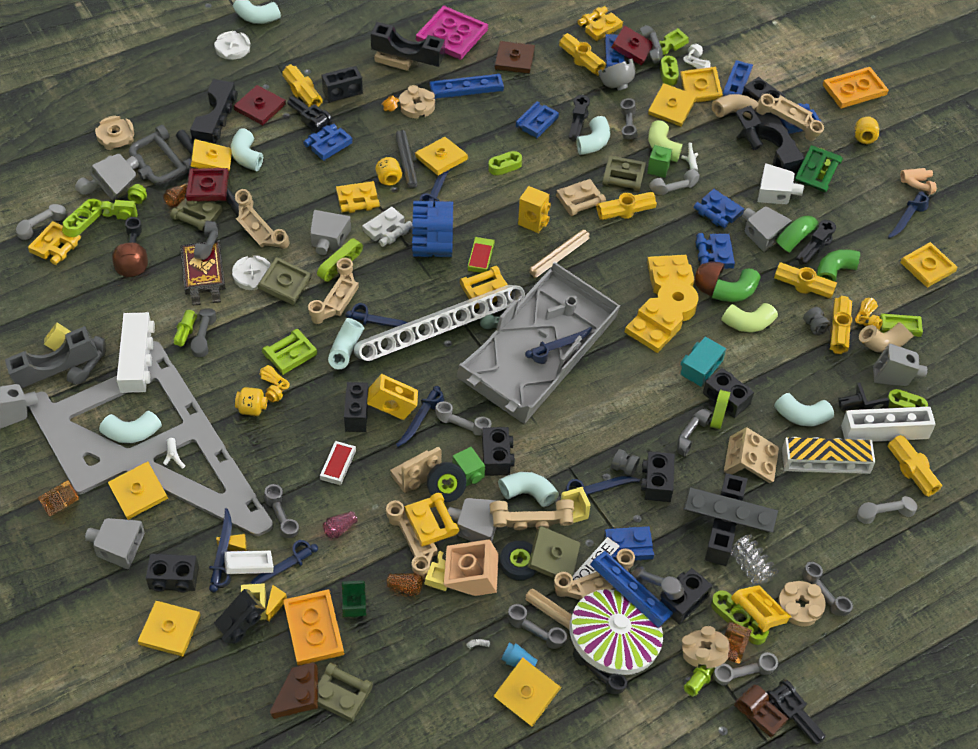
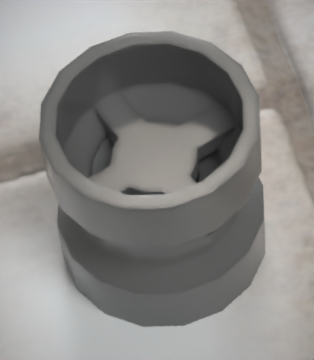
M820 307L808 310L803 316L806 324L811 326L810 330L814 335H821L831 327V322L828 318L824 317V312Z
M620 448L615 454L611 468L617 471L623 470L625 475L632 477L637 469L640 457L636 455L630 456L625 450Z

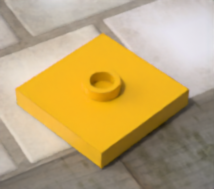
M716 67L680 71L683 90L697 95L695 102L716 100L723 96Z
M663 83L648 110V115L682 127L696 101L697 95Z
M446 137L415 152L416 158L437 175L468 160V154Z
M194 140L191 167L228 168L230 171L231 148Z
M931 242L906 255L900 262L927 288L953 274L958 268Z
M148 461L108 482L128 520L168 499Z
M155 601L138 639V644L183 657L201 617L200 612Z
M522 657L494 697L533 727L562 687Z

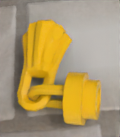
M868 297L861 302L860 311L855 318V322L864 326L874 325L880 330L882 319L876 315L869 317L878 308L877 302L873 298Z
M267 365L261 368L259 373L261 379L274 384L267 388L265 396L272 403L278 402L283 398L282 391L288 389L290 383L281 377L272 366Z

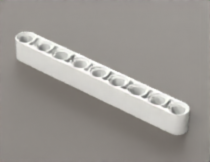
M517 285L503 286L361 340L355 344L354 354L359 359L366 361L376 359L486 315L506 309L519 296L524 298L525 292L522 287ZM514 289L516 295L511 299L510 293ZM496 296L498 302L493 306L492 299ZM476 303H478L480 306V309L477 313H475L474 306ZM458 310H460L462 313V316L459 320H457L455 316ZM442 317L443 325L438 327L437 320ZM424 324L425 331L420 334L418 331L419 326ZM405 331L406 339L401 341L400 334ZM386 338L388 345L382 349L381 341ZM367 345L369 353L363 356L362 348Z

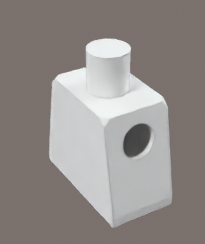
M765 164L757 202L788 204L791 194L802 196L804 185L793 183L794 173L792 171Z

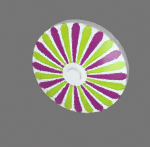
M605 589L586 595L576 605L570 619V636L578 653L592 666L607 673L630 675L641 672L655 661L662 647V627L658 628L618 590Z

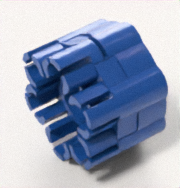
M413 201V256L433 257L435 255V257H452L453 201H435V203L433 201Z

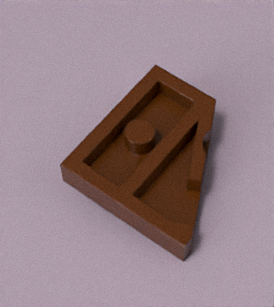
M314 662L291 669L270 710V714L274 719L318 708V667Z

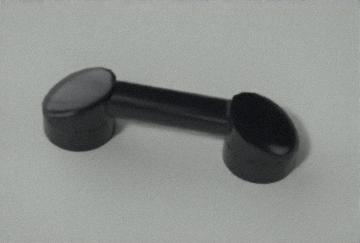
M130 217L125 221L126 232L129 236L128 243H136L137 237L142 232L141 220L137 217Z
M574 647L573 657L575 661L581 666H586L606 685L605 690L608 693L620 694L625 690L627 679L622 674L614 673L609 676L606 672L588 663Z

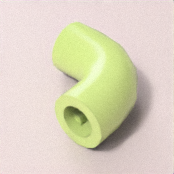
M654 121L651 124L648 135V142L652 150L654 145L673 149L671 161L678 162L683 144L673 142L667 138L669 127L665 122Z
M763 303L756 311L751 313L745 312L732 304L725 311L721 321L738 331L752 333L761 331L771 325L778 317V313L768 303Z

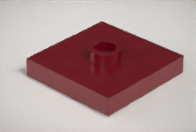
M624 25L611 48L642 65L653 44L649 39Z
M256 85L234 105V110L264 125L286 105V100Z
M190 169L186 192L187 201H226L229 169Z

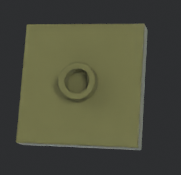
M275 257L258 283L257 288L294 305L311 279L312 274Z
M540 525L537 528L528 567L554 579L559 572H567L573 578L580 542Z

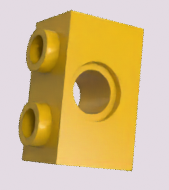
M528 186L519 200L518 225L537 233L543 227H546L550 218L548 216L551 203H549L550 194Z
M383 374L368 388V405L402 420H405L417 407L418 390Z

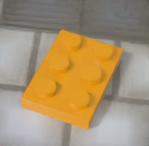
M871 67L823 81V87L841 109L885 96L889 90Z
M329 589L283 600L297 666L344 655Z

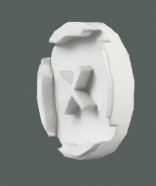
M229 31L219 35L214 43L216 54L229 60L240 59L246 56L251 47L249 38L244 33L237 34L236 31Z
M260 256L243 257L233 266V280L240 288L257 290L258 283L271 264Z

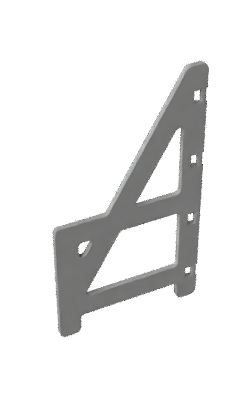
M153 341V350L149 352L152 356V366L148 367L150 383L153 381L159 382L183 421L182 424L131 448H125L70 421L73 417L126 394L120 393L117 376L57 403H52L46 392L36 393L38 404L28 406L78 495L109 482L148 461L166 493L223 521L225 508H227L231 516L232 525L255 537L272 530L273 523L271 518L258 501L257 496L233 458L229 455L223 442L159 342ZM164 360L168 367L161 369L158 363ZM193 406L197 413L190 415L187 408ZM167 439H175L176 449L195 442L226 491L219 494L154 462L157 458L167 454ZM220 453L226 458L223 462H219L216 457ZM90 455L100 461L93 466H88L84 457ZM253 501L258 510L250 512L247 505Z

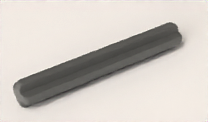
M398 130L396 132V139L407 187L410 189L412 187L416 188L417 178L406 132Z

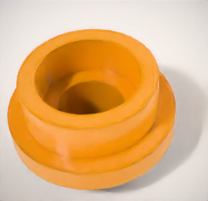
M393 95L382 102L383 110L391 112L396 109L399 99Z

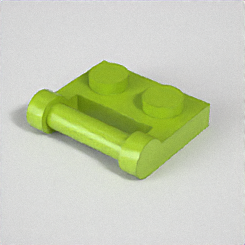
M299 329L293 330L289 336L275 344L262 348L264 356L275 365L282 375L317 355V349Z

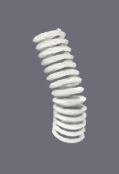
M474 639V641L466 643L470 649L474 646H479V644L483 647L484 644L485 647L490 645L489 640L478 639V641L476 639V642Z

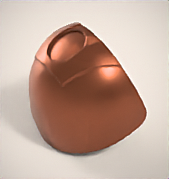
M120 244L113 251V265L118 274L125 277H134L141 274L147 268V253L140 244Z
M707 262L700 265L695 274L696 286L703 293L713 295L719 274L723 272L725 264Z

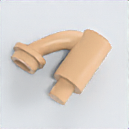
M918 168L902 170L900 173L902 183H907L913 188L926 191L928 195H932L937 190L935 182L927 181L926 184L920 182L933 177L932 170Z

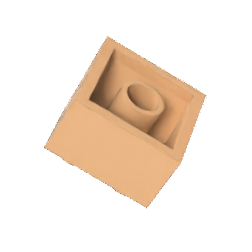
M491 540L447 546L444 586L473 596L497 593L499 554Z

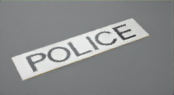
M607 537L573 575V580L597 572L590 566L593 559L603 551H606L611 556L619 548V545Z

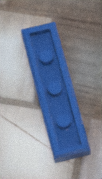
M501 74L431 81L430 90L434 93L436 99L504 91Z
M603 551L590 563L591 567L658 628L673 614L672 611L606 551Z

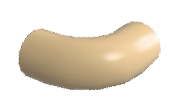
M729 94L712 102V110L717 117L735 113L737 110L747 106H752L754 111L757 112L756 108L758 106L756 100L740 94ZM744 112V113H743V115H745L747 118L751 119V114H750V113H748V112Z
M898 322L892 329L884 333L880 332L876 326L869 325L863 328L859 334V340L866 347L880 353L885 350L888 344L902 347L913 337V334L901 322Z

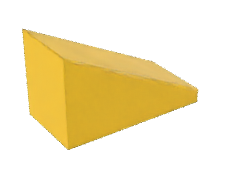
M245 534L230 536L227 550L247 551ZM216 537L217 545H219L220 537Z
M272 585L266 609L267 621L274 617L284 605L283 600L287 599L286 593Z

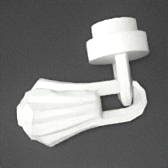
M699 44L691 45L688 48L689 54L684 57V61L696 69L710 67L709 61L698 59L702 55V47Z

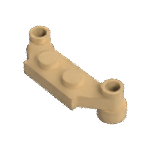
M763 94L758 101L756 111L759 114L764 115L771 112L803 129L805 138L809 141H814L824 130L822 122L813 119L811 116L812 112L782 96L774 98L770 94Z
M246 189L238 190L235 194V200L239 204V216L236 220L261 248L264 246L287 248L290 242L286 232L282 229L273 231L253 209L254 202L249 191Z
M341 258L337 261V271L340 277L324 302L314 300L309 303L308 310L313 323L320 324L329 317L341 316L358 290V282H355L352 274L353 262L349 258Z
M573 500L557 501L556 511L508 512V503L506 501L490 503V514L493 515L494 527L507 526L514 527V530H524L527 527H536L537 529L540 525L549 528V526L558 523L562 526L573 524Z
M391 501L386 506V515L389 518V523L394 526H400L414 556L412 560L414 576L418 580H424L430 569L433 556L438 555V550L434 543L421 547L404 511V505L400 501Z
M621 549L617 553L616 561L629 572L634 564L635 554L630 549ZM559 572L554 579L555 592L559 597L568 596L581 600L586 595L595 591L605 589L617 590L598 572L573 580L572 576L567 572Z

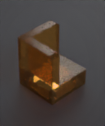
M67 480L39 496L38 499L50 517L77 501L79 497Z
M729 622L725 633L729 641L728 660L740 664L752 631L751 629Z

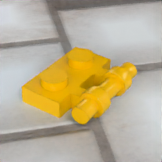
M606 6L594 9L592 13L583 15L577 21L579 26L586 25L585 32L595 41L602 39L606 34H611L623 26V21L613 13L605 15L608 12Z
M374 181L336 187L341 213H355L356 210L363 209L369 211L372 208L380 207Z
M52 221L28 246L30 253L45 260L50 254L53 255L50 262L57 265L59 261H63L67 257L66 254L71 249L73 250L78 245L77 242L81 239V236H66L62 232L63 226ZM61 243H63L64 245L61 247V249L58 248V246Z

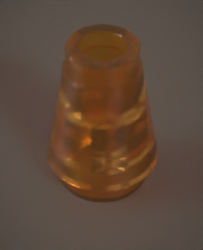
M188 183L167 189L163 195L165 203L170 207H177L186 197Z
M390 573L388 575L387 587L411 596L414 594L419 595L421 592L423 579L416 573Z

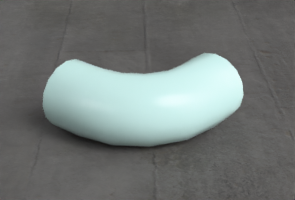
M236 0L233 4V9L240 17L254 24H265L281 18L279 8L275 2L263 6H255L249 0Z
M597 116L593 118L589 124L592 133L577 137L576 144L579 155L599 151L607 144L610 138V127L605 117Z
M241 128L236 132L231 142L232 156L238 164L258 171L263 163V154L250 149L254 136L250 131Z
M346 318L332 345L328 361L335 369H343L348 365L354 346L364 330V326L356 320Z
M786 393L774 405L775 409L783 417L800 426L820 425L834 417V410L826 400H821L811 406L803 405L790 393Z
M146 411L140 418L131 422H124L111 414L101 422L99 431L106 437L119 443H135L143 441L162 427L159 418L150 411Z
M518 472L498 480L500 491L506 499L522 493L530 494L542 507H546L555 502L559 496V492L546 478L532 472Z

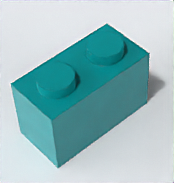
M706 336L700 343L696 342L692 348V353L689 356L685 355L680 364L682 366L681 375L700 387L705 384V381L710 378L723 362L726 352L725 347Z

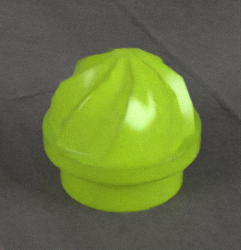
M135 184L128 189V199L130 201H135V204H141L146 200L147 193L143 185Z

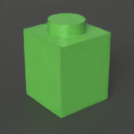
M654 145L649 159L647 174L666 178L673 149Z
M472 447L453 455L452 463L458 465L465 473L466 486L472 483L476 484L484 478L485 465Z

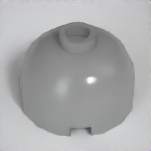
M629 59V64H626V61L607 67L604 73L602 70H599L598 73L603 84L609 88H617L618 91L627 88V84L635 77L633 60Z

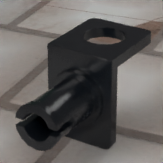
M752 106L737 110L736 115L743 126L742 131L736 137L737 140L746 137L752 150L759 149L763 143L756 133L758 126L761 124ZM744 112H748L751 114V121H747L743 118Z
M860 382L856 386V395L838 398L841 411L860 407L862 410L873 409L878 404H883L878 409L889 408L888 398L867 402Z

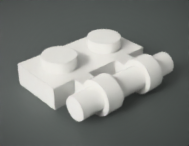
M390 207L362 225L363 232L375 242L379 240L382 247L392 244L396 241L397 237L406 235L413 228L412 222L408 221L405 223V217L393 207Z

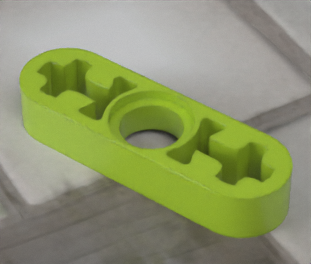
M98 199L86 200L63 221L62 232L69 237L80 235L102 215V202ZM79 216L87 217V219H81Z
M354 238L350 239L320 265L317 276L325 282L333 279L338 274L337 261L341 258H349L353 261L362 252L363 244Z
M717 591L711 601L712 609L750 643L755 645L763 644L767 639L769 630L763 632L758 627V623L739 604L736 605L731 600L732 595L729 592ZM718 601H726V604H718ZM741 613L746 617V620L738 622L734 619L733 615ZM758 630H760V631L762 632L761 635H760V634H757V635H754V634H753L754 631L757 632Z

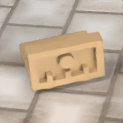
M746 427L729 438L724 472L734 474L746 468L765 481L772 483L775 479L779 447Z
M436 447L429 452L425 451L391 469L390 475L404 493L415 490L427 481L430 470L441 463L442 450L440 447Z

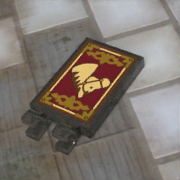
M220 240L215 241L210 256L205 260L195 259L194 248L196 243L180 245L185 295H191L192 305H201L200 293L210 291L213 303L221 302L220 290H226Z

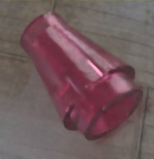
M353 511L329 517L323 523L324 532L331 539L334 537L339 538L353 524L357 523V516Z

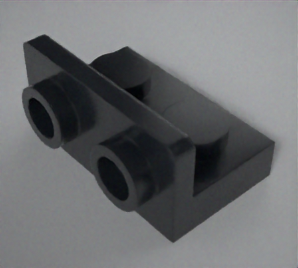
M244 589L214 622L224 635L221 638L224 643H237L241 641L248 628L256 624L260 620L261 614L266 610L249 589Z

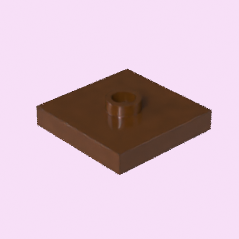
M500 41L495 69L530 74L535 45Z

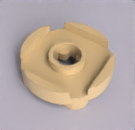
M415 85L409 86L408 90H405L399 97L401 112L410 118H419L420 115L424 114L425 117L429 116L435 109L434 93L418 88Z
M120 116L107 117L95 129L98 142L104 145V148L107 150L129 145L134 141L133 124L127 118L124 120Z
M804 581L786 583L778 598V604L791 616L789 622L797 626H810L814 624L815 621L822 617L826 606L821 588L816 584ZM803 600L807 604H805V607H800V604L796 603V601Z
M705 626L701 630L694 631L682 638L683 658L687 663L698 667V664L706 665V668L718 667L728 659L729 641L725 635L715 631L714 627Z

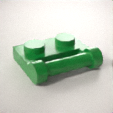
M811 145L795 180L827 193L829 189L828 184L843 158ZM826 160H831L822 181H816Z

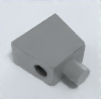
M116 154L93 164L89 173L113 201L134 180L136 172L133 169L138 167L139 163L134 156L125 160L121 154Z
M763 207L758 212L747 208L742 215L747 220L745 233L764 252L777 243L775 240L792 223V220L768 207Z
M314 210L311 226V245L316 247L315 251L320 255H326L328 250H339L351 231L350 216Z
M888 344L873 366L874 383L907 386L914 377L925 378L927 366L919 365V355L916 352Z
M18 384L0 386V429L27 418V407L38 404L35 391L24 394Z
M466 498L462 510L449 507L448 513L452 521L457 522L459 528L457 535L472 542L488 539L492 542L496 527L493 526L490 503L497 500Z
M107 518L104 520L100 530L88 528L85 540L94 543L93 547L99 558L129 569L145 531L142 521Z

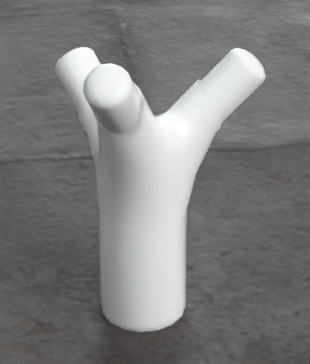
M688 143V157L682 155L681 159L689 163L690 170L696 169L698 171L696 163L698 153L694 154L692 143Z
M168 438V451L163 464L167 465L173 459L181 468H184L185 465L181 462L176 450L175 439Z

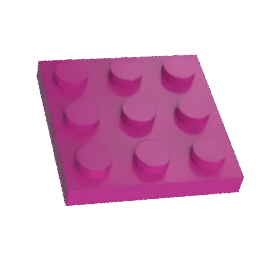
M443 6L416 34V41H423L428 35L445 39V53L461 60L486 33L488 24Z

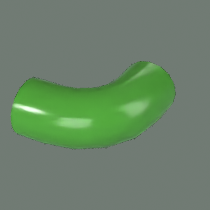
M813 216L799 217L775 241L783 249L791 252L804 237L815 233L819 223Z
M839 249L828 253L819 263L817 276L835 282L838 270L849 269L856 271L859 264L860 251Z
M744 269L737 282L732 283L718 279L712 298L726 302L743 301L752 296L758 287L760 274L754 269Z

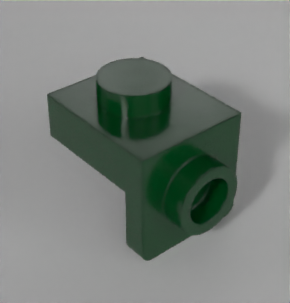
M365 581L342 582L343 617L355 618L366 616Z

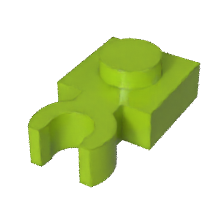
M679 28L664 36V41H659L663 55H666L671 48L676 51L689 43V38Z
M115 200L114 204L109 201H103L101 204V209H104L102 215L105 217L116 215L117 219L127 220L130 217L138 216L135 201Z

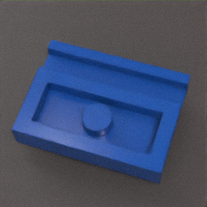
M537 101L516 121V127H521L522 131L538 138L558 119L559 112L546 105L542 106Z
M649 526L605 529V539L609 537L619 545V548L611 555L615 560L618 551L621 549L633 551L635 560L654 558Z

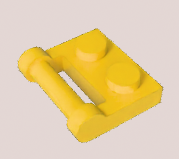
M497 266L490 267V270L475 276L460 279V285L469 299L508 285ZM492 277L494 279L490 282L484 283L474 288L471 287V285L479 283ZM496 296L492 299V303L498 301ZM476 303L474 306L475 309L480 308L479 304Z
M435 493L430 498L405 506V513L421 547L449 538L459 532L457 524L453 523L447 511L442 493ZM430 508H437L445 528H439Z
M760 585L740 589L731 597V600L736 605L739 604L758 623V627L763 632H766L771 627L786 624L791 617Z

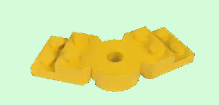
M687 255L647 258L652 289L658 297L650 298L638 310L637 316L625 327L626 334L656 353L677 334L682 327V322L691 319L696 312L698 293L693 287L694 275L691 265L688 264Z

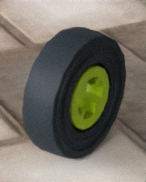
M443 462L430 470L426 485L431 495L442 493L444 502H451L457 500L464 493L467 480L465 473L458 465L451 462ZM449 479L451 484L449 486L447 484L444 485L442 480Z
M513 541L503 548L500 554V567L506 576L514 580H527L537 573L536 570L528 567L533 545L526 541ZM518 557L523 558L522 563H517Z

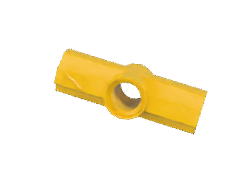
M568 33L563 35L559 41V46L574 57L576 65L585 66L596 75H599V70L603 71L606 68V63L591 51V46L588 43L579 42Z
M292 64L286 66L282 74L291 86L294 96L296 98L300 97L308 107L314 104L319 107L323 103L322 97L314 89L310 77H304L296 66H292Z
M653 192L638 195L623 193L619 196V199L597 203L596 209L599 219L602 220L617 216L627 219L631 218L635 212L656 208L657 203Z
M781 262L774 276L777 280L794 285L795 289L800 293L813 292L830 299L837 285V282L817 276L816 272L811 268L804 267L798 269Z
M846 296L835 298L833 304L830 349L836 354H842L849 350L852 301Z
M899 435L889 442L887 447L900 462L901 472L906 478H912L925 496H932L941 489L942 484L929 469L930 465L927 457L923 453H917L905 436Z

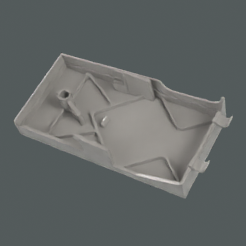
M553 262L552 267L525 297L519 296L499 318L497 330L463 363L459 364L457 378L525 424L615 320L620 305L556 262ZM592 327L591 332L582 339L579 335L574 343L549 351L548 360L544 364L536 363L532 358L525 356L527 350L539 347L542 341L546 344Z

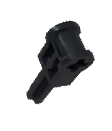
M578 95L574 98L575 108L573 109V120L568 136L572 142H575L577 137L580 136L584 121L589 116L587 108L590 105V99L585 95Z
M289 97L287 104L301 114V121L309 126L314 133H318L322 127L332 124V118L326 110L320 109L315 104L308 107L296 97Z
M822 220L819 223L818 229L812 235L811 241L797 256L799 264H807L816 252L819 253L826 245L831 244L833 240L832 234L836 230L834 222Z
M781 680L779 686L772 691L768 690L766 692L769 696V702L788 718L787 722L793 719L815 745L820 744L825 739V734L804 711L807 703L788 680Z

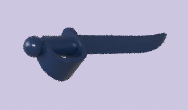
M451 169L438 175L431 193L422 194L419 201H433V203L439 201L437 196Z
M918 192L913 201L907 202V210L894 230L888 235V239L899 234L905 228L915 210L925 211L928 209L929 197L924 192Z
M364 303L356 304L352 311L348 310L345 313L347 318L364 321V325L368 322L398 327L409 323L403 320L370 315L368 307ZM357 310H363V311H365L366 313L356 312V311H357Z
M592 327L546 344L542 341L539 347L527 350L525 356L532 358L536 363L544 364L548 360L549 351L574 343L579 335L582 339L591 332Z
M434 386L427 399L421 400V408L405 434L396 444L397 447L407 442L415 434L430 408L436 409L437 403L445 402L439 386Z
M621 476L585 487L580 480L572 479L567 484L565 492L569 491L570 486L583 487L587 496L620 485L639 482L641 479Z
M225 508L223 528L214 566H209V569L213 570L210 581L211 585L209 586V590L212 593L217 592L218 588L226 587L231 581L230 575L226 574V569L223 568L225 562L224 554L227 552L232 530V520L227 508ZM225 573L227 578L223 583H220L221 575Z
M297 540L293 544V555L273 566V573H261L250 584H262L297 563L299 566H302L301 560L317 552L318 546L316 544L310 545L305 540ZM306 546V548L296 553L295 549L297 547Z

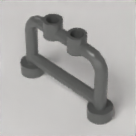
M164 125L156 127V132L134 142L129 148L130 157L134 156L139 163L138 167L140 169L137 171L142 180L148 178L149 181L155 184L167 183L185 173L189 174V170L195 168L191 167V158L182 163L164 141L169 138L168 131ZM155 141L177 169L157 177L136 151Z

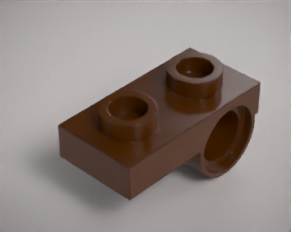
M758 685L750 686L734 704L739 711L770 738L788 720L783 713L769 702L768 694Z

